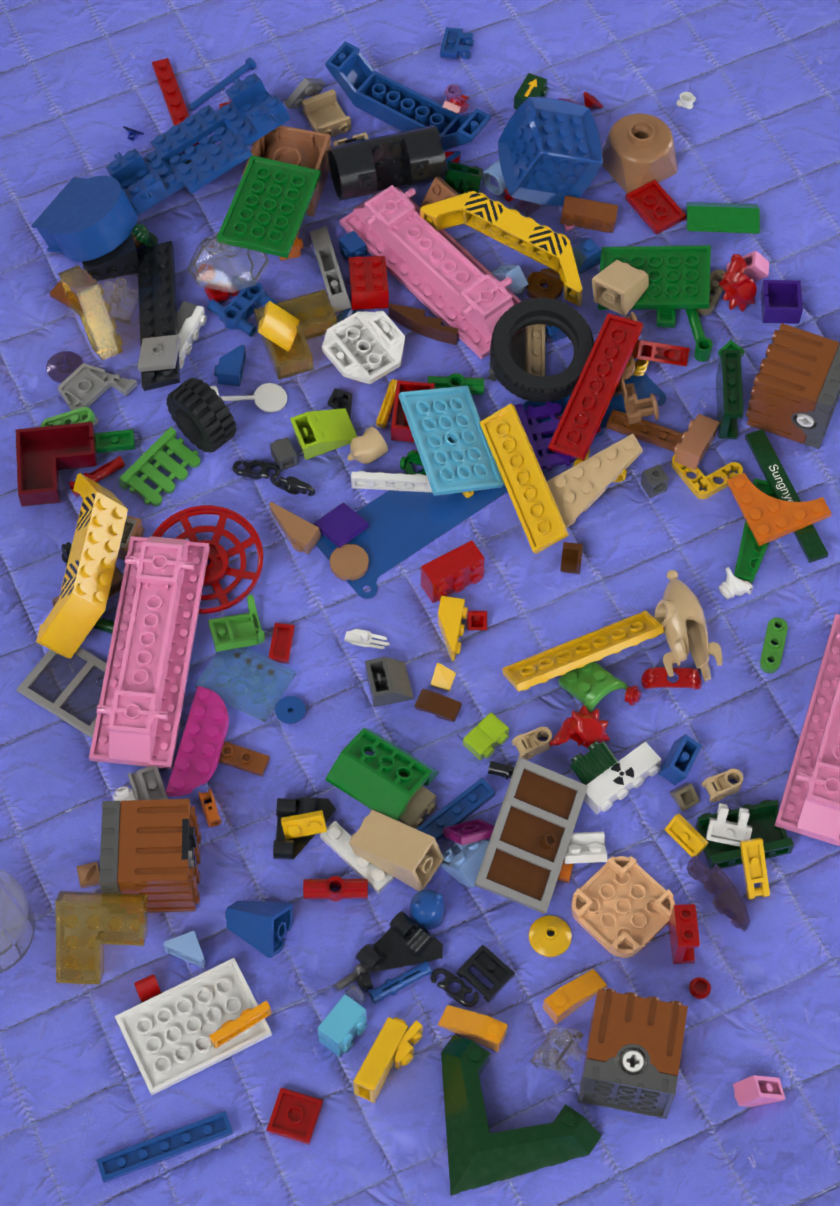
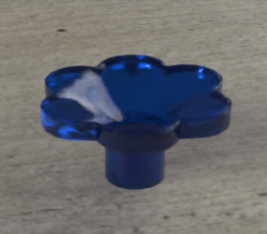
M123 126L129 133L127 137L129 140L134 141L136 135H144L143 132Z

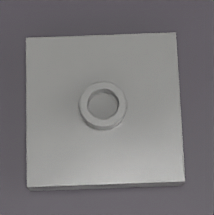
M179 335L143 338L137 367L139 372L174 369L180 344Z

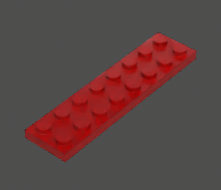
M607 314L550 441L549 450L579 460H585L644 327L643 323Z

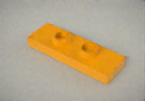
M264 1001L253 1009L248 1008L244 1010L240 1017L234 1021H226L221 1026V1029L209 1035L213 1047L217 1049L270 1016L272 1013L268 1002Z

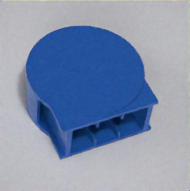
M95 176L87 179L73 177L31 226L32 228H37L48 245L47 251L61 253L69 260L81 262L99 258L121 245L132 233L138 217L134 206L115 178L110 176Z

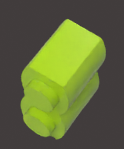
M491 712L464 737L463 746L480 761L484 758L488 759L494 753V748L497 745H503L508 740L509 728Z

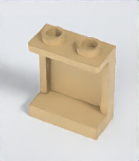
M334 89L302 100L303 114L314 132L330 134L331 138L351 130V118L349 116L346 117L339 106Z

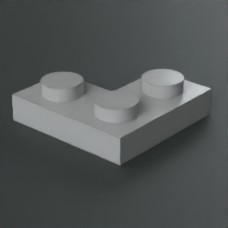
M304 78L284 102L285 106L291 109L299 108L306 96L320 94L322 87L326 83L319 78Z

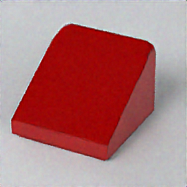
M153 974L134 983L141 1003L161 994Z

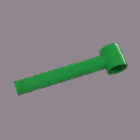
M685 309L696 344L694 358L699 362H706L710 359L713 343L709 338L705 337L697 309Z

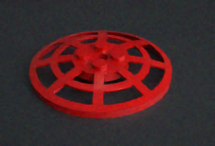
M213 505L190 507L171 515L154 531L153 537H161L171 526L181 521L185 532L175 539L188 538L190 542L209 543L208 560L210 564L206 566L203 586L212 585L215 593L201 595V600L207 601L218 598L222 605L214 608L199 609L198 614L216 613L238 604L248 596L260 578L264 555L259 535L243 516L230 509ZM202 514L220 516L217 526H198L192 528L188 517ZM227 518L240 524L251 537L240 542L234 534L224 529ZM203 532L214 533L212 540L198 541L195 534ZM221 536L228 538L235 546L226 551L219 544ZM253 544L257 548L258 555L256 572L245 571L247 561L245 549ZM239 553L241 560L240 569L230 568L229 558ZM225 575L236 577L227 588L222 589L219 581ZM242 578L253 580L245 592L229 602L226 594L231 592L240 583Z

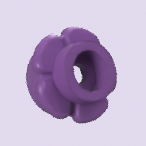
M451 84L447 86L444 95L447 99L455 98L456 96L461 97V90L459 86Z

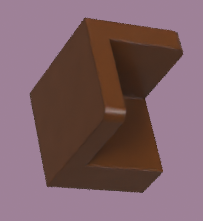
M563 542L561 572L580 574L583 544Z

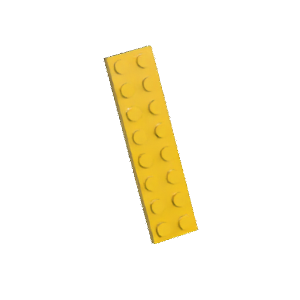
M510 403L479 423L533 553L537 554L569 536L515 406Z
M645 610L502 668V672L518 692L525 691L534 685L545 683L551 678L565 675L576 668H582L588 663L602 660L611 654L619 653L625 648L636 646L648 639H654L664 633V628L662 624Z

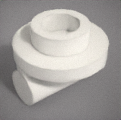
M127 786L116 789V792L113 794L114 801L136 800L133 789Z

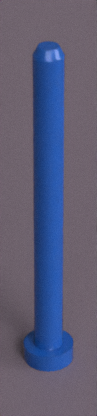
M250 57L246 59L243 66L192 102L189 108L195 110L233 82L234 78L240 77L249 69L254 70L256 68L255 61Z

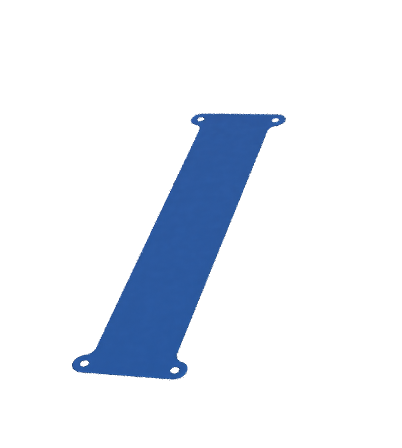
M645 373L643 376L632 375L624 380L625 385L634 384L638 400L649 398L650 393L660 397L657 401L658 406L666 402L665 393ZM571 394L563 399L551 402V404L558 403L561 405V413L555 417L563 414ZM622 395L612 397L600 424L602 429L606 427L613 409L626 413ZM527 401L522 405L524 410H526L527 406L532 405V408L546 405V402ZM550 417L539 419L537 423L550 421L551 419ZM554 433L542 435V439L553 437ZM550 450V451H547V454H548V455H549V454H553V453H557V452H554V451H551V450ZM505 483L502 488L474 491V495L466 498L462 492L434 496L432 492L387 491L356 512L369 523V528L346 544L358 545L363 548L368 555L369 564L368 571L363 577L354 581L352 579L347 580V582L360 597L366 599L374 597L378 591L377 579L382 574L507 493ZM321 534V538L316 544L329 561L333 551L338 548L323 534ZM370 586V592H364L363 587Z

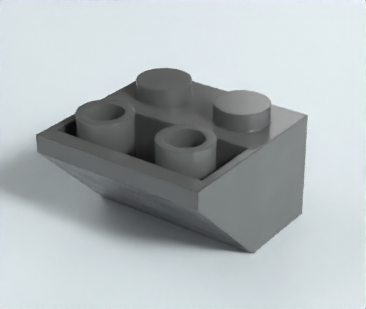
M387 657L365 661V672L373 707L413 700L405 662Z

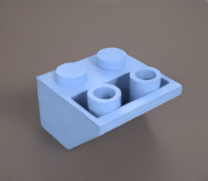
M485 839L466 845H460L455 842L442 854L444 860L440 867L459 883L473 888L489 841Z

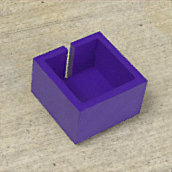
M763 280L761 289L762 323H800L803 311L801 281Z

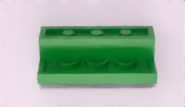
M686 202L687 231L760 234V209L758 204Z

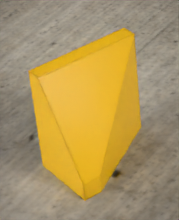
M437 663L430 686L450 692L456 673Z

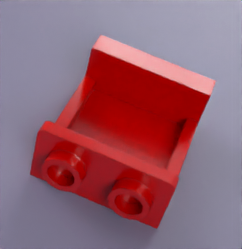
M673 905L668 923L673 964L695 963L694 947L700 946L696 905Z

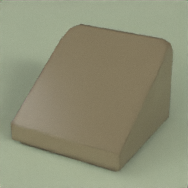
M684 783L670 791L672 798L681 811H685L700 802L692 783Z

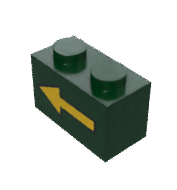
M528 73L514 96V109H518L528 97H546L549 91L547 87L548 79Z

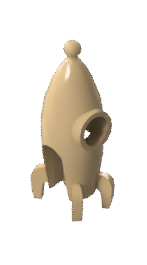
M670 570L667 572V578L670 581L665 588L662 600L656 606L654 616L663 625L671 652L663 656L664 667L669 677L674 676L673 664L677 663L679 667L681 661L687 660L690 650L697 669H701L703 679L706 682L711 679L708 664L709 656H714L717 666L723 664L721 647L718 643H709L706 621L698 598L687 585L677 579V571Z

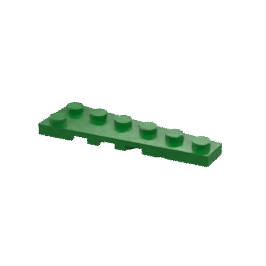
M754 478L753 485L775 498L767 481ZM746 520L734 576L753 584L770 542L758 546Z

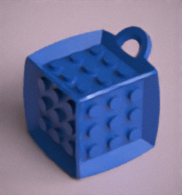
M528 97L512 115L498 141L500 167L509 195L532 203L563 206L565 196L579 198L590 186L603 164L600 136L590 109L564 100Z

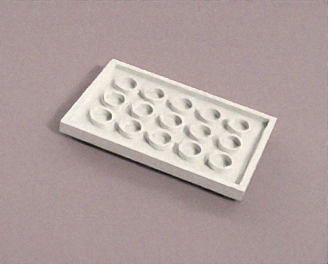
M234 958L115 1016L151 1096L272 1036L266 1020L263 1019L217 1049L211 1044L209 1035L221 1029V1026L226 1021H234L240 1017L244 1010L248 1008L253 1009L258 1006Z

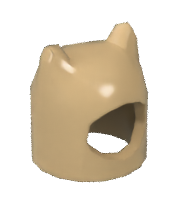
M372 426L367 428L362 436L354 437L350 444L351 453L348 455L347 460H356L363 464H369L388 452V447L380 432Z

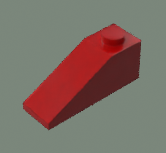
M638 339L631 355L635 359L687 366L690 348Z

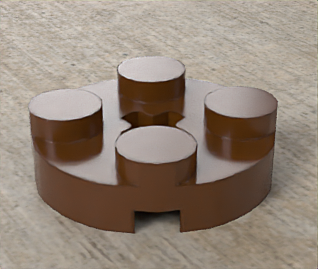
M541 269L540 272L536 273L534 271L527 279V295L530 298L556 300L562 294L563 281H561L560 275L551 269ZM548 284V287L543 288L540 285Z

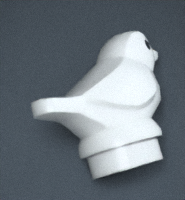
M727 567L725 569L727 574L726 582H722V585L718 587L725 599L728 600L735 595L741 596L745 593L750 595L753 585L748 581L735 577L730 568Z

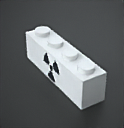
M644 742L588 783L584 801L596 815L601 811L606 812L611 808L614 801L625 798L630 789L641 786L645 781L644 779L649 775L651 777L656 775L660 770L662 759Z

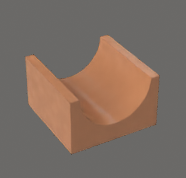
M280 125L255 141L251 154L257 157L320 170L321 177L306 211L307 216L314 217L330 170L327 158L328 148L331 147L330 134ZM249 157L248 160H247L245 169H246V167H247V165H248V162H249V160H250V157Z

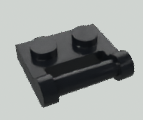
M484 945L456 973L460 978L464 977L483 994L484 999L488 1003L515 976V972ZM474 967L494 986L489 989L469 970Z

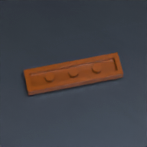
M614 409L606 424L607 429L627 436L634 434L636 439L673 452L677 443H681L683 433L643 419L642 422L629 424L627 414Z

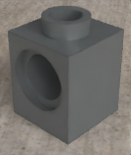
M288 437L278 439L270 444L271 455L280 472L298 465L297 454Z
M660 464L642 472L641 485L649 498L667 491L669 478Z

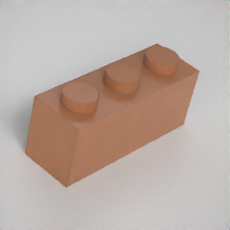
M698 414L695 420L692 419L688 426L689 431H684L681 443L678 442L674 449L676 454L674 462L696 470L715 438L720 422Z

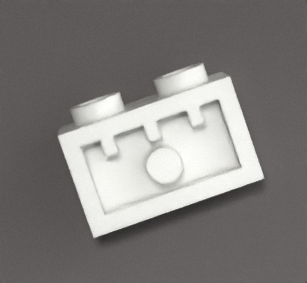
M604 832L573 833L564 858L565 864L607 862Z

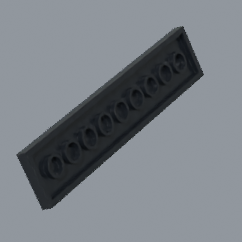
M172 241L153 245L150 248L137 249L139 262L140 351L143 338L178 335L174 245ZM179 349L174 369L141 372L142 388L144 391L180 383Z

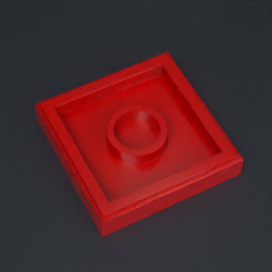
M280 1088L266 1131L310 1145L323 1100Z

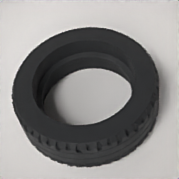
M532 298L513 305L501 315L492 333L490 363L495 376H497V380L510 393L531 402H552L569 396L576 386L594 345V338L589 324L586 323L587 321L576 309L559 300ZM536 324L554 326L560 329L573 344L574 355L571 364L565 371L553 376H536L525 372L514 363L510 355V342L514 334L524 327Z

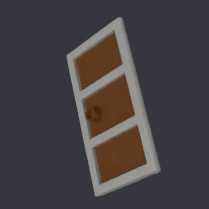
M518 758L474 885L543 914L547 913L588 786L523 758Z

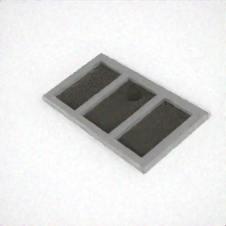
M81 647L77 649L70 659L49 650L20 684L17 692L93 739L97 718V705L100 702L107 663Z

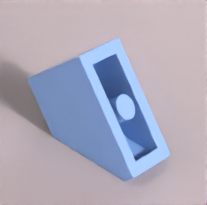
M501 265L491 272L500 282L509 276V279H512V284L508 285L507 288L514 295L521 293L524 290L523 288L528 285L519 265Z

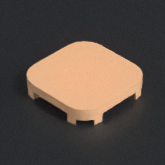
M612 856L580 889L577 888L573 894L571 911L577 923L608 952L617 957L627 958L640 952L669 923L675 903L672 892L669 889L666 891L637 864L635 858L631 856Z

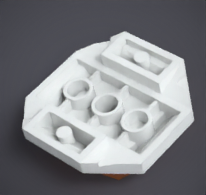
M384 311L356 312L327 329L322 351L343 377L372 384L401 366L405 335Z

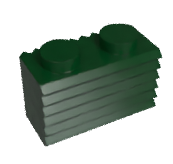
M597 740L587 747L589 749L588 753L585 755L579 753L571 759L573 763L570 765V768L581 783L585 785L618 762L604 741L599 743Z

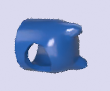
M430 889L421 890L416 893L410 902L411 919L418 926L420 925L426 930L435 929L442 923L445 913L443 895Z

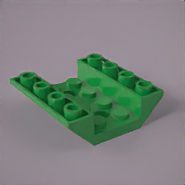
M363 728L341 751L325 780L371 810L398 821L406 812L412 797L423 785L428 786L438 775L439 771L372 729ZM370 751L374 755H367L364 752ZM405 773L408 777H401L399 774Z

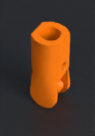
M210 788L207 792H198L207 825L208 827L220 825L222 821ZM212 800V802L204 804V801Z

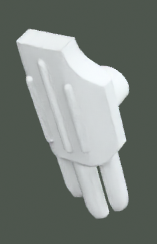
M361 629L346 631L344 641L361 647L384 649V646L390 645L389 642L372 639L387 640L386 637Z

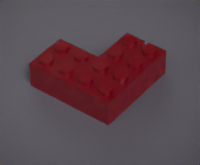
M93 422L16 429L18 496L22 507L61 503L59 470L97 466Z

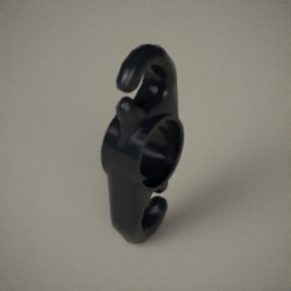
M240 460L236 461L232 467L233 472L238 476L250 477L255 480L262 477L269 478L270 475L267 473L269 470H275L273 475H277V477L280 475L279 467L260 460L244 461L243 465L245 468L243 470L237 469V466L242 463ZM258 466L262 470L259 473H253L251 469Z
M277 475L270 477L273 485L290 494L296 495L299 492L306 494L309 491L308 496L315 495V489L311 485L295 477H279V481L276 480Z
M437 968L431 973L430 979L432 983H436L437 974L445 976L444 981L438 982L437 986L442 988L448 997L456 1000L461 1005L473 1007L479 1001L477 992L473 993L474 998L472 1001H466L465 995L472 993V988L467 987L461 978L448 970ZM453 982L461 986V990L457 993L451 992L448 988Z

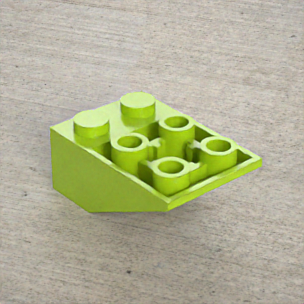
M345 408L309 411L290 418L293 432L305 460L351 444L352 439L357 437Z

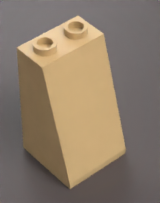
M371 810L369 815L363 819L362 825L352 835L349 843L356 855L417 891L425 889L444 860L435 837L374 810Z

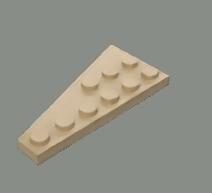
M634 434L627 436L547 481L566 529L576 522L577 517L582 512H585L606 491L605 488L611 482H614L618 475L625 468H628L643 452Z

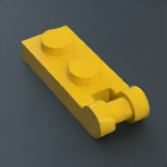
M756 838L740 841L747 899H755V896L761 895L762 897L770 896L763 839ZM760 882V887L754 888V883Z

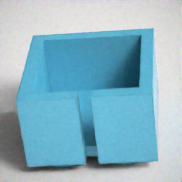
M344 994L317 1028L319 1042L339 1057L344 1052L347 1054L354 1045L352 1041L357 1035L361 1036L367 1028L366 1009Z

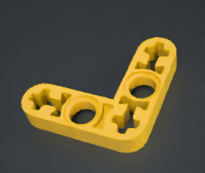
M676 454L673 455L671 462L675 472L699 499H707L728 487V479L743 473L742 465L737 462H731L706 477L698 467L696 470L674 462ZM693 472L697 477L690 479L686 474ZM719 477L722 478L724 482L721 484H717L714 482L713 479Z

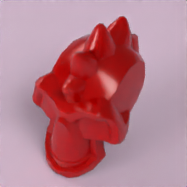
M739 254L732 255L728 271L723 274L722 281L718 282V284L725 291L723 301H729V309L732 310L738 306L743 312L748 304H755L757 287L756 283L753 282V278H749L748 275L744 274L747 265Z
M583 705L579 712L572 711L571 717H567L563 721L560 730L553 740L550 741L549 745L558 746L566 743L569 739L577 742L578 746L582 745L586 748L597 740L599 743L607 742L610 738L605 730L609 722L599 720V709L589 713L586 706Z

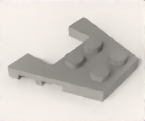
M83 363L57 388L72 411L91 406L110 387H114L127 396L137 386V381L131 378L130 380L122 378L118 374L112 375L106 373L103 369ZM96 416L93 426L99 422Z

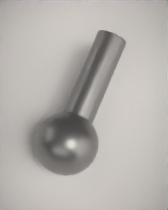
M358 963L354 967V972L335 983L334 986L337 991H341L355 982L356 978L360 977L359 972L361 974L368 972L369 976L371 972L364 965Z

